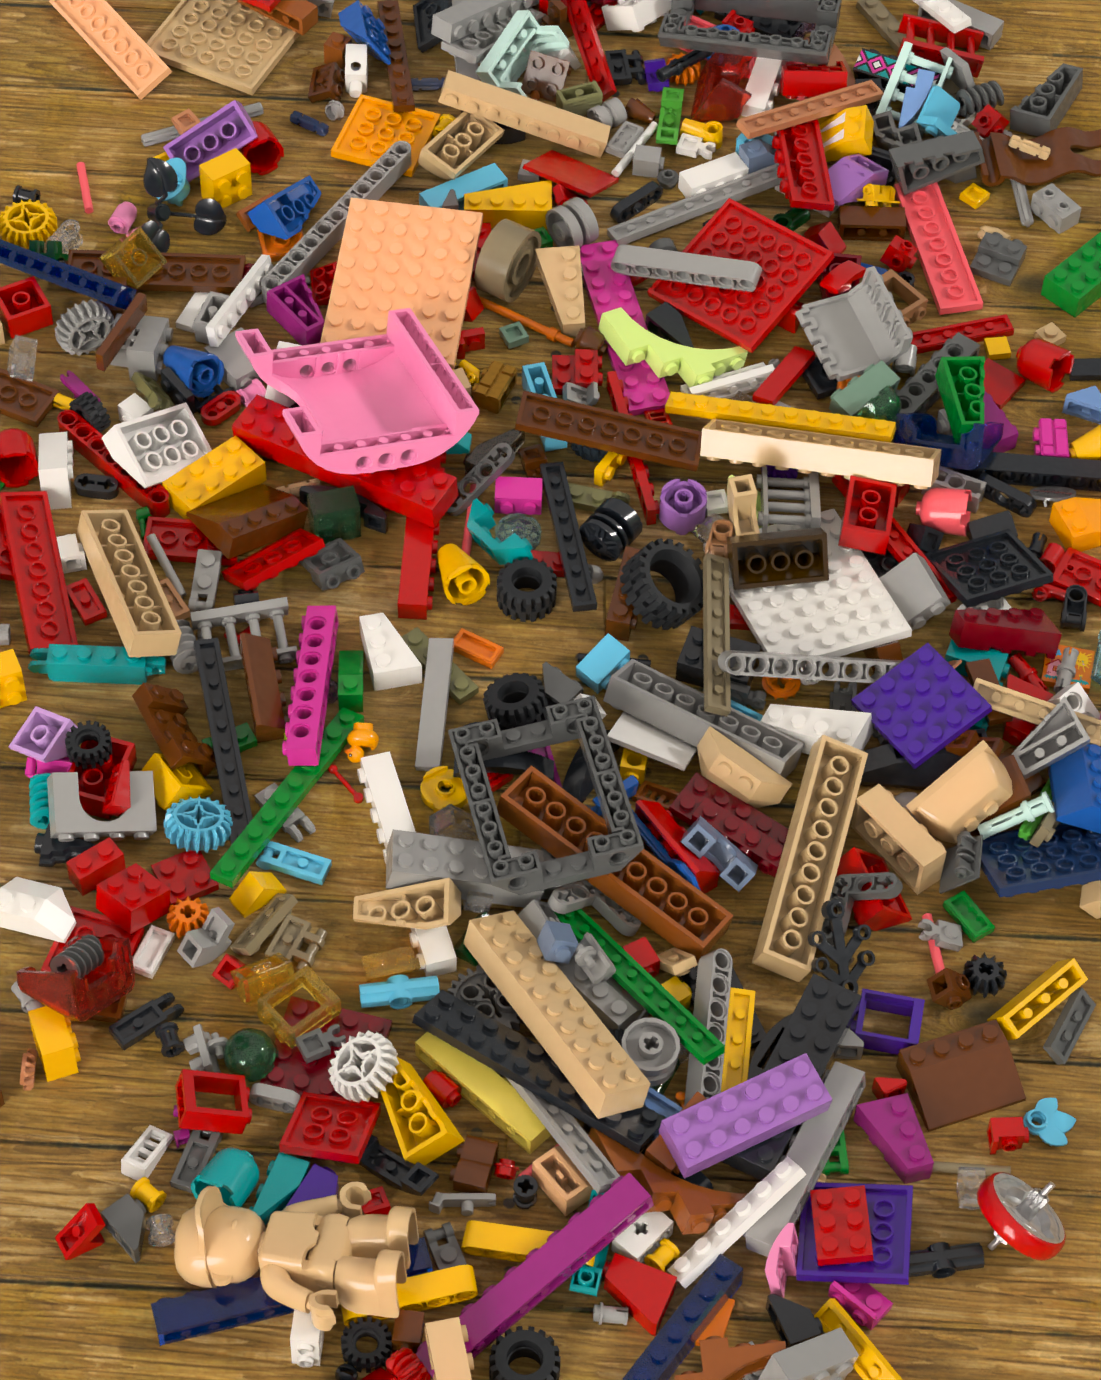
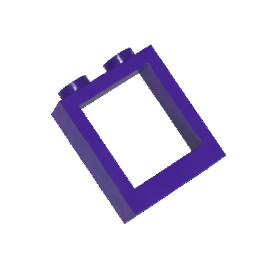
M862 988L857 1021L853 1020L850 1030L864 1042V1049L898 1055L900 1049L919 1043L924 999ZM865 1009L909 1016L910 1024L907 1039L862 1031Z

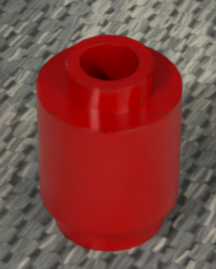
M434 1069L423 1080L429 1091L443 1108L454 1107L462 1098V1088L443 1071L439 1072Z

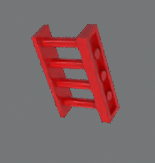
M903 13L898 33L906 34V38L903 37L897 57H899L903 44L906 41L913 44L911 52L915 56L945 66L940 50L945 47L935 45V41L945 43L947 48L969 64L972 76L978 78L984 63V56L976 55L975 51H978L984 32L965 28L953 33L939 21ZM915 37L926 39V43L915 40ZM955 46L966 48V52L955 50Z

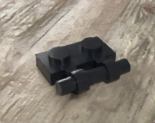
M626 49L605 51V58L615 86L632 84V78L638 80L639 85L646 83L645 68H643L644 60L638 50L632 51V55H627Z

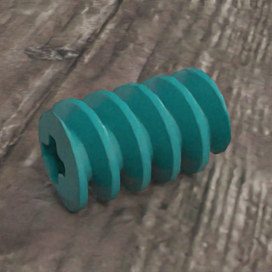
M51 773L34 775L29 783L30 824L38 829H46L50 823L47 778Z

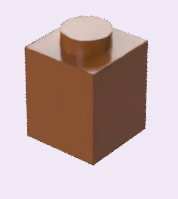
M332 32L324 43V63L328 64L336 61L340 69H344L346 44H352V38Z

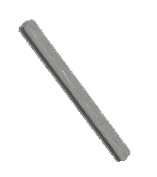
M260 102L243 106L250 118L263 114V106ZM206 116V117H203V118H199V120H200V121H203L204 119L208 118L209 116ZM170 126L142 134L141 141L143 146L147 147L176 139L180 134L175 126Z
M1004 130L1002 133L1010 137L1012 136V132ZM1010 179L1021 225L1028 228L1034 223L1026 187L1024 184Z

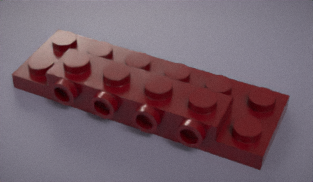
M696 772L670 805L669 811L689 825H692L700 816L703 817L756 863L761 872L775 878L789 829Z

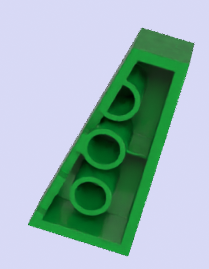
M985 356L941 357L935 378L955 444L978 443L984 426Z

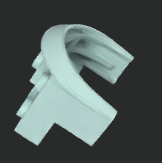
M517 10L476 70V74L482 82L527 97L521 89L523 84L517 82V80L526 70L531 50L548 54L553 51L567 49L570 42L559 26H540L529 10Z

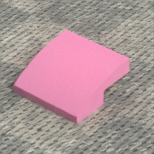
M788 1223L779 1233L771 1247L765 1266L771 1294L782 1298L785 1295L787 1276H796L799 1241L794 1223Z

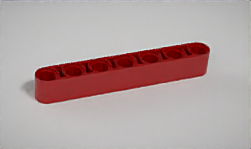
M64 410L58 414L59 432H67L68 441H73V448L105 476L117 479L119 488L141 507L147 506L153 517L165 518L170 514L169 492L161 484L144 488L112 458L102 440L103 435L73 410Z

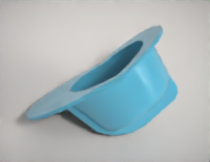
M176 157L166 162L173 167L177 174V188L174 191L167 192L168 197L164 201L180 207L183 205V200L189 195L190 184L186 178V163L181 158Z

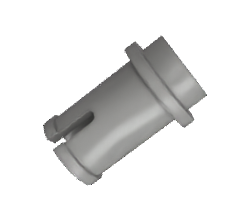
M600 1302V1305H594L593 1322H598V1325H601L602 1322L627 1325L628 1307L604 1306L602 1302Z

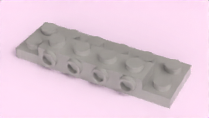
M532 8L526 9L532 13L539 25L543 23L542 17L546 16V14ZM514 15L455 42L448 43L443 40L441 49L449 52L452 56L465 59L468 63H482Z

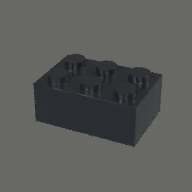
M691 626L677 661L675 680L704 688L703 629ZM730 637V650L761 652V645ZM735 657L730 658V668L734 667L736 663ZM758 658L754 659L752 662L753 670L757 669L758 667ZM730 674V681L751 686L754 676Z

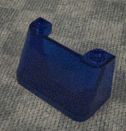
M919 412L897 413L894 443L941 449L940 466L973 470L983 464L1001 440L1004 423H974L973 429L968 433H961L960 443L955 444L953 435L937 433V421L933 415Z

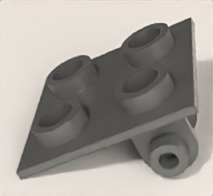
M961 831L957 836V845L946 849L947 853L940 879V894L980 878L982 834L972 837L970 832Z

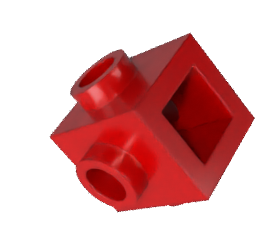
M987 104L982 111L976 114L971 124L977 128L975 132H979V136L986 139V137H989L990 132L1003 133L1010 121L994 107Z
M896 235L880 261L898 273L905 271L906 268L911 270L918 259L914 256L918 248L910 241Z

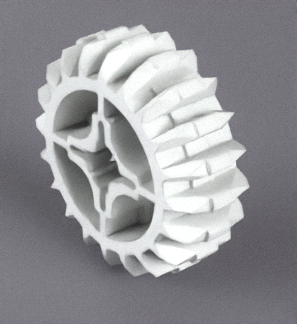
M369 1030L365 1034L358 1032L356 1038L349 1035V1041L347 1043L341 1042L342 1048L339 1051H334L336 1058L329 1060L332 1065L328 1069L331 1075L329 1080L335 1091L345 1099L353 1100L357 1103H360L361 1100L369 1102L371 1096L378 1098L379 1091H386L385 1086L388 1083H393L391 1076L398 1073L395 1068L399 1064L396 1058L398 1053L392 1043L377 1032L373 1033Z

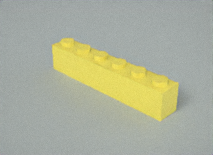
M426 1032L415 1042V1056L430 1069H436L439 1072L443 1071L462 1088L461 1095L526 1152L531 1154L551 1136L506 1077H501L493 1069L429 1032Z

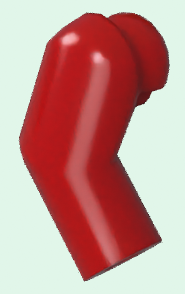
M1051 584L1036 587L1032 591L1033 599L1039 602L1050 598L1064 601L1066 594L1065 589Z

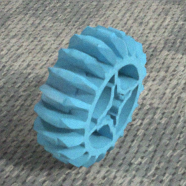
M189 796L188 800L179 799L178 803H172L171 808H168L165 814L164 827L166 838L170 839V844H176L177 849L185 848L186 852L195 850L198 853V851L204 850L208 853L209 849L217 850L218 846H224L225 842L230 838V826L233 825L232 818L230 817L231 813L229 810H225L226 805H220L219 800L211 801L210 797L201 799L199 796L193 799Z

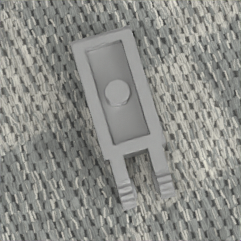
M275 782L254 795L256 803L261 808L278 788ZM298 807L281 827L296 842L303 840L302 833L296 827L298 824L310 834L316 831L315 825Z

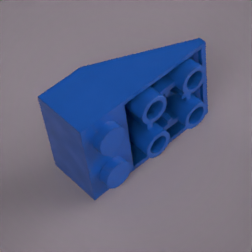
M357 0L338 13L341 26L357 44H367V54L388 65L391 64L389 56L391 51L387 46L386 42L388 39L384 33L385 26L379 18H374L371 9L367 5L364 6Z

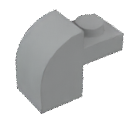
M220 907L212 908L202 928L186 932L177 952L192 968L209 964L222 955L230 946L232 941L228 936L235 923Z

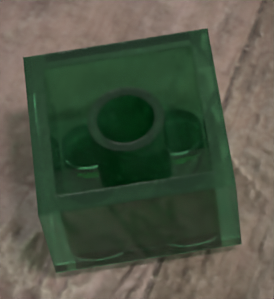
M354 485L307 494L308 520L311 533L323 538L324 544L338 538L351 540L361 537L360 505Z

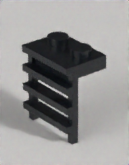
M169 367L161 370L162 381H160L162 389L175 406L187 403L192 414L196 412L201 413V408L221 393L234 391L232 387L223 390L216 384L213 388L216 395L202 397L205 401L200 403L191 390Z

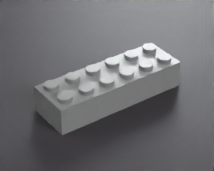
M394 829L391 833L386 849V889L450 877L461 891V899L525 908L532 900L540 901L544 889L518 895L492 886L479 841ZM508 845L511 858L536 850L539 861L544 862L543 850Z

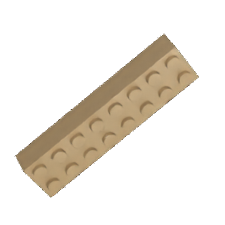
M82 510L77 535L128 656L176 655L181 630L128 510Z

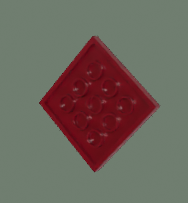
M291 996L260 1083L295 1091L300 1097L303 1092L344 1098L335 1091L329 1080L331 1075L328 1071L332 1067L329 1060L336 1058L334 1051H339L342 1046H330L331 1054L306 1064L296 1045L295 1038L319 1027L322 1033H325L330 1026L339 1024L340 1032L333 1036L340 1037L345 1035L346 1043L349 1041V1035L356 1038L358 1032L365 1034L368 1030L373 1033L377 1032L388 1039L392 1028V1020Z

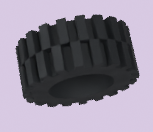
M661 538L648 543L626 562V565L621 570L624 574L620 576V582L625 584L621 587L622 594L628 595L625 602L627 605L632 604L635 609L632 612L635 616L640 613L643 616L642 622L647 624L651 621L653 628L658 629L662 626L663 630L678 628L703 608V569L701 570L699 567L702 562L699 558L695 560L692 557L694 552L691 549L683 550L684 544L678 542L673 545L672 539H667L663 542ZM650 571L661 574L670 582L675 593V602L666 598L657 589L651 578Z

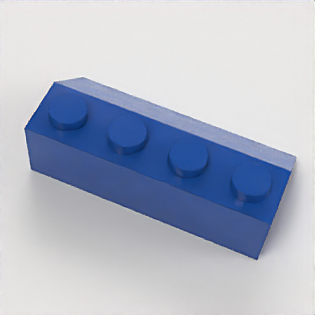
M1088 744L1050 765L1048 772L1056 821L1101 834V747L1096 744Z

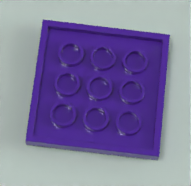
M926 643L851 699L852 705L859 712L871 713L872 725L914 769L992 711V706L929 643Z
M817 1182L813 1190L865 1185L874 1261L818 1266L811 1197H809L800 1218L796 1270L797 1281L909 1285L913 1185Z

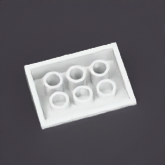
M187 403L116 424L102 437L112 458L144 488L162 483L212 451Z

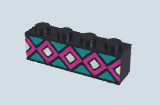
M862 48L853 67L854 78H881L882 87L886 89L898 57L881 54L875 49L868 50ZM912 63L910 65L906 64L904 69L907 71V74L916 77L918 69L931 71ZM935 72L933 83L938 84L941 77L940 73ZM899 82L897 89H900L899 92L905 93L906 87L915 88V85Z

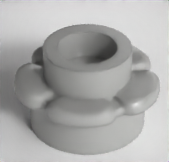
M331 100L326 105L325 113L330 120H340L344 117V106L339 101Z

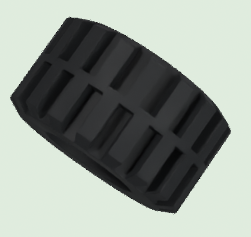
M523 557L522 560L514 559L512 564L506 563L504 568L500 569L499 576H497V602L499 609H503V614L506 616L511 615L513 620L521 619L520 622H526V620L534 622L536 618H545V614H550L552 608L555 607L557 577L553 573L551 566L547 567V563L544 561L538 562L536 558L528 560V557ZM531 588L534 591L525 592L518 589Z
M518 672L512 675H503V678H497L493 684H489L488 690L484 692L483 701L488 720L497 718L500 731L547 720L546 707L548 702L541 680H537V677L534 675L529 676L528 673L519 674Z
M518 1326L515 1332L509 1329L505 1331V1337L500 1335L496 1339V1345H492L489 1357L490 1380H559L561 1362L559 1348L554 1346V1339L551 1336L545 1338L546 1332L541 1329L539 1332H535V1327L528 1326V1330H523L522 1326ZM528 1357L538 1362L541 1367L532 1374L522 1375L514 1372L509 1367V1364L517 1358Z

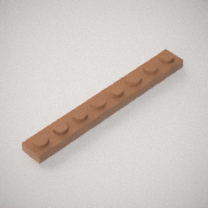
M872 80L740 118L737 121L736 127L747 139H752L832 115L846 108L862 106L881 100L884 93Z

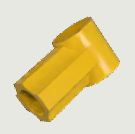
M687 118L683 120L680 136L682 133L701 137L704 143H715L716 149L722 146L723 126L720 122L709 121L705 124Z

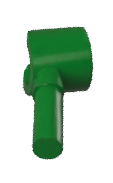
M147 506L136 510V520L140 526L141 539H144L145 521L148 520V516H151Z

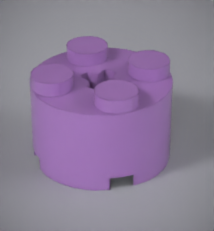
M674 479L666 483L662 488L659 504V519L663 525L675 531L678 535H686L688 532L699 528L704 523L706 516L707 493L705 488L697 481L688 479V482Z

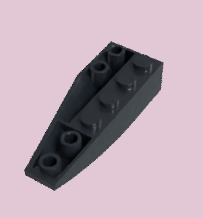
M985 728L973 729L976 730L979 737H987ZM890 743L864 751L868 753L860 785L876 786L880 784L884 787L925 790L962 757L946 751L944 747L914 769Z

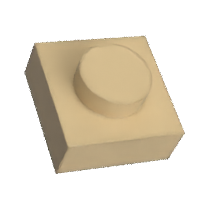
M1051 322L1036 330L1034 338H1040L1058 346L1065 342L1066 335Z

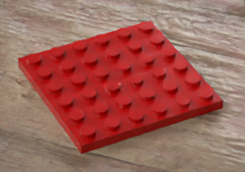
M729 198L682 252L755 262L762 268L756 289L752 292L657 279L648 289L647 293L650 298L661 304L667 302L681 315L753 353L835 257L832 251Z

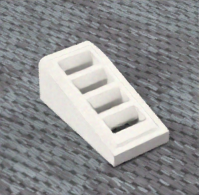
M149 1125L121 1159V1173L137 1181L142 1177L148 1178L173 1140V1135ZM152 1138L154 1140L159 1141L160 1143L157 1144L149 1139Z

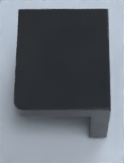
M914 523L909 524L906 532L918 548L926 553L938 550L944 535L943 532Z

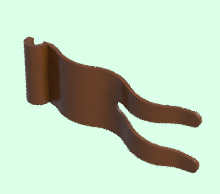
M1061 127L1048 131L1036 138L1028 139L1040 144V147L1046 146L1051 149L1047 160L1038 158L1039 155L1037 154L1033 156L1020 151L1018 147L1016 149L1009 147L1008 144L1011 137L1006 134L990 132L988 138L980 139L979 132H974L983 149L985 162L979 164L982 182L986 186H998L1004 182L1005 178L1015 180L1024 185L1037 186L1052 182L1071 173H1083L1089 176L1101 177V160H1093L1071 151V148L1090 150L1101 147V129L1082 131L1073 127Z

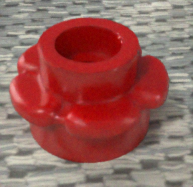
M499 1159V1163L493 1164L495 1168L494 1176L501 1179L514 1180L516 1172L520 1171L518 1167H515V1161L510 1159Z

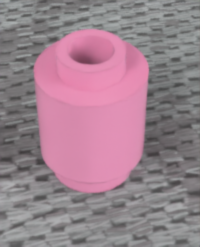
M130 202L119 204L108 221L110 228L115 233H127L137 217V208Z

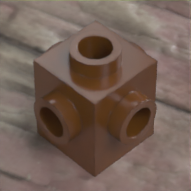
M947 967L927 979L932 1001L938 1005L953 1010L961 1007L963 1003L972 998L969 990L970 983L967 977Z

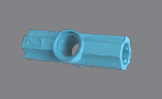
M393 975L385 982L359 985L361 1008L390 1005L393 1009H404L412 1005V1002L429 1001L440 992L437 976L409 979L406 975Z

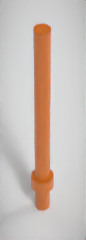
M479 296L484 308L514 322L520 321L523 326L545 335L546 339L550 341H558L573 347L575 339L562 334L561 330L554 327L549 328Z

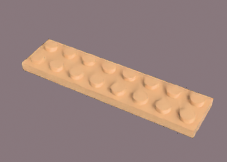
M49 0L51 5L140 100L172 73L171 69L105 0Z

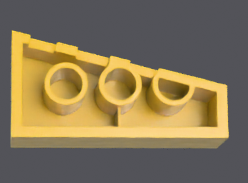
M550 180L464 194V211L483 213L482 223L491 222V229L503 219H509L530 229H537L543 226L547 229L546 213L552 209V181Z

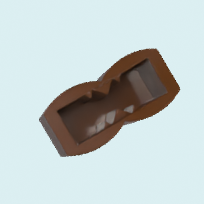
M467 1134L465 1142L459 1144L457 1149V1158H460L458 1164L453 1165L451 1168L449 1180L453 1181V1190L463 1193H487L494 1171L493 1164L496 1163L499 1153V1141Z

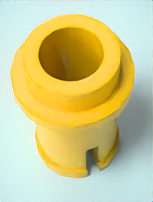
M57 393L53 400L56 403H53V406L63 410H70L69 404L74 399Z

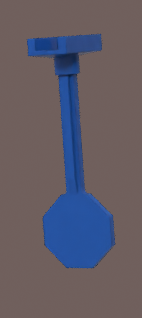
M632 775L623 780L628 799L636 795L639 781ZM595 797L593 798V803L596 806L592 807L591 810L601 816L602 811L598 798ZM633 811L641 839L655 856L700 890L695 875L682 861L671 859L668 852Z

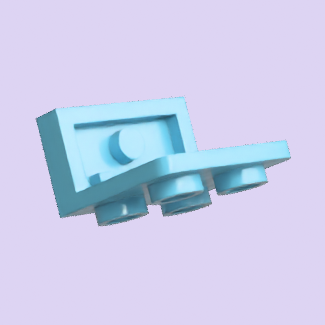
M934 85L916 123L934 137L958 134L951 126L960 109V103L941 87Z

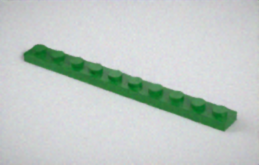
M345 707L341 708L323 731L319 766H295L210 871V879L230 888L236 885L347 745V736L353 730V724L364 723L363 715Z
M582 909L566 914L554 912L561 923L570 924L578 943L581 942L587 932L593 935L616 968V972L611 977L654 1018L666 1021L672 1026L680 1039V1043L703 1065L725 1053V1045Z

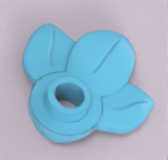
M1056 1098L1041 1099L1037 1102L1035 1109L1025 1114L1023 1118L1024 1127H1028L1030 1134L1039 1135L1043 1142L1048 1145H1067L1068 1141L1065 1133L1074 1126L1076 1118L1058 1111ZM1033 1121H1036V1122H1038L1040 1125H1035V1124H1033L1032 1122H1033Z

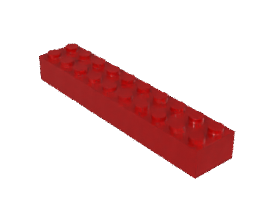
M256 395L232 424L233 436L236 435L254 452L338 488L359 494L378 505L435 528L458 497L457 477L423 463L394 470L389 469L363 474H340L318 466L308 458L283 417V409H288L289 407L260 395Z

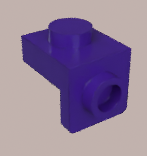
M664 58L644 61L646 83L649 92L663 91V87H669V79L660 82L656 76V70L666 66Z

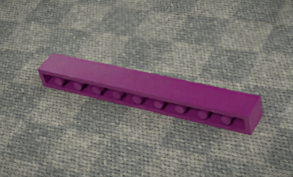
M630 1172L626 1176H620L614 1180L611 1188L603 1195L595 1196L591 1200L589 1207L582 1213L577 1212L569 1219L568 1225L561 1231H554L541 1248H535L530 1251L522 1264L518 1267L510 1268L505 1273L504 1279L497 1285L489 1286L483 1292V1297L476 1303H470L463 1308L459 1319L461 1325H466L469 1342L464 1343L466 1353L471 1352L473 1359L478 1356L500 1335L511 1328L654 1206L651 1195ZM424 1341L418 1347L415 1354L427 1368L431 1379L434 1380L433 1375L435 1372L431 1369L427 1342Z

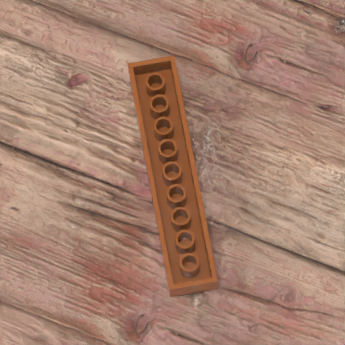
M532 765L500 796L497 811L499 816L555 858L588 851V837L601 834L609 835L605 820ZM645 849L634 857L621 871L585 879L674 947L694 955L697 963L728 931L734 916Z

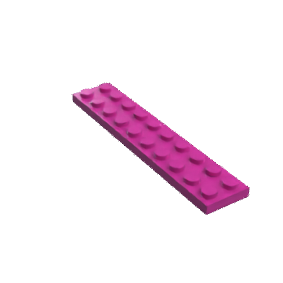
M615 240L582 245L580 248L582 279L598 327L602 313L621 307L631 319L648 330L629 275L619 274L611 269L610 265L618 243ZM605 339L604 343L608 344L606 351L613 371H616L618 380L622 379L623 397L627 396L629 403L628 413L636 416L644 414L646 410L665 408L670 395L665 378H658L645 360L625 366Z

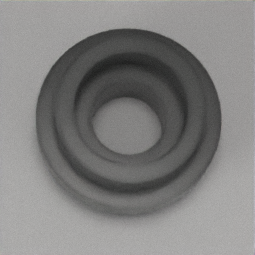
M665 169L658 173L657 180L662 188L672 189L678 183L679 175L674 170Z

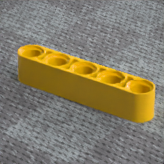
M471 1220L466 1223L461 1250L474 1256L523 1263L528 1253L535 1248H541L553 1231ZM595 1256L584 1265L593 1267Z
M459 1265L407 1277L406 1282L403 1284L396 1283L399 1309L424 1311L467 1301L478 1295L474 1270L471 1265ZM341 1305L345 1326H349L351 1321L357 1324V1318L360 1317L363 1318V1322L367 1321V1316L372 1317V1322H375L376 1319H389L388 1317L357 1314Z

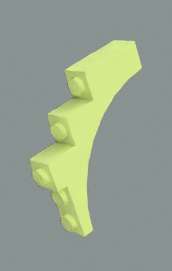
M621 307L602 313L598 330L604 335L625 366L645 360L658 378L678 373L688 387L710 382L713 380V376H720L723 373L740 369L744 366L748 351L740 346L711 350L692 348L670 342L644 329L631 319Z

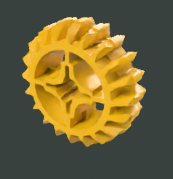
M31 199L28 202H23L22 200L20 203L13 202L12 207L6 206L5 211L0 213V237L3 243L8 244L9 248L15 247L16 251L23 248L26 252L29 249L30 240L44 241V244H47V241L55 239L58 229L57 216H55L52 208L47 206V203L41 204L39 200L36 202H32Z

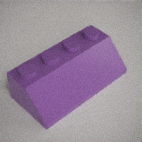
M233 100L163 146L170 159L177 157L186 163V178L188 182H191L200 176V164L232 149L237 148L240 150L258 138V135L243 105Z

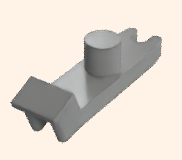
M436 1192L432 1202H429V1211L440 1214L443 1207H461V1214L470 1216L474 1213L473 1207L496 1206V1194Z

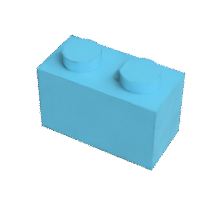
M608 633L576 666V677L598 694L603 688L607 689L610 677L630 661V650Z

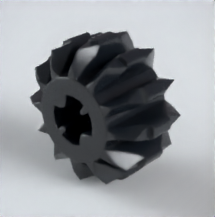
M985 952L981 955V958L974 954L971 961L965 963L962 973L969 980V989H973V995L975 996L978 992L982 993L984 999L988 993L995 997L998 990L1004 988L1007 971L1003 969V962H996L995 955L987 958Z

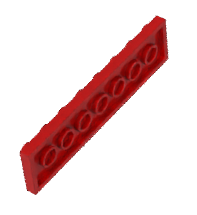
M47 491L0 492V509L28 653L30 654L34 648H48L49 644L78 645Z

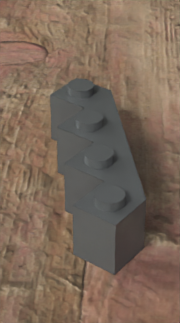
M891 110L872 116L874 120L873 132L878 147L889 151L892 148L923 142L917 123L896 129ZM942 135V136H938V137L931 138V139H928V140H932V139H936V138H941V137H944V136ZM974 166L945 179L955 184L977 178L976 167Z

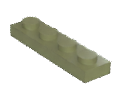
M416 627L402 636V639L421 663L422 669L426 671L429 638ZM452 661L449 695L461 705L478 694L479 687Z

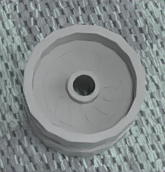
M579 197L571 198L564 202L563 205L556 206L546 213L547 229L557 247L579 245L581 248L582 245L590 244L599 237L596 217L589 205Z
M642 1018L634 1021L625 1029L621 1040V1047L651 1083L650 1086H657L665 1083L674 1073L680 1052V1039L675 1029L666 1021L657 1018Z

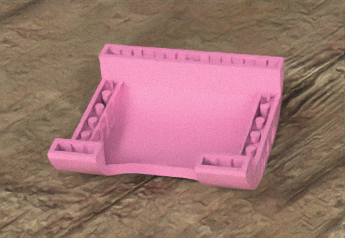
M410 308L390 310L388 312L387 334L274 350L270 349L258 328L236 331V339L259 377L269 386L289 396L300 406L283 409V417L308 458L328 471L340 474L374 473L376 471L394 470L429 461L454 446L468 432L479 415V408Z

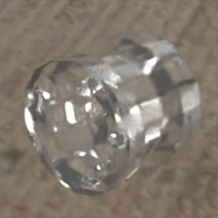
M157 1214L146 1220L147 1230L150 1231L148 1240L151 1246L162 1247L175 1242V1231L172 1230L174 1222L171 1215Z

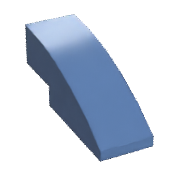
M918 69L915 88L906 87L898 128L911 125L919 116L931 91L935 76L934 71Z

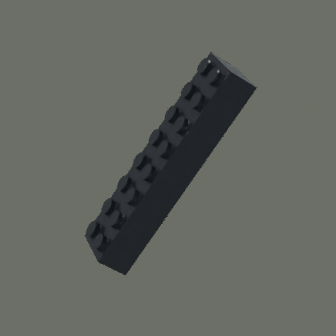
M813 974L762 1073L807 1053L818 1075L823 1080L826 1070L829 1069L859 1010L862 995ZM800 1124L721 1162L762 1181L779 1164L782 1155H785L789 1147L791 1137L797 1132Z

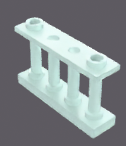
M905 41L876 114L891 110L893 120L900 121L901 113L892 110V107L889 106L891 101L899 100L903 102L905 93L899 92L900 89H897L899 82H907L912 85L916 83L917 77L907 74V71L904 70L906 64L910 65L912 63L942 74L938 84H932V87L936 85L942 88L946 78L950 79L954 67L951 66L953 58L948 57L946 65H940L915 56L911 52L913 44ZM917 124L918 128L920 129L919 131L922 138L924 133H928L925 131L923 127Z

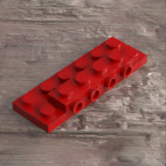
M818 119L776 131L777 135L773 136L772 149H776L774 162L779 164L777 177L782 178L780 192L785 194V199H789L790 207L833 211L835 203Z

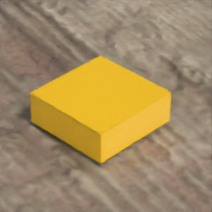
M972 183L960 193L959 199L977 209L989 199L990 193L977 184Z
M1006 336L984 338L983 344L989 359L996 360L1011 357V350Z

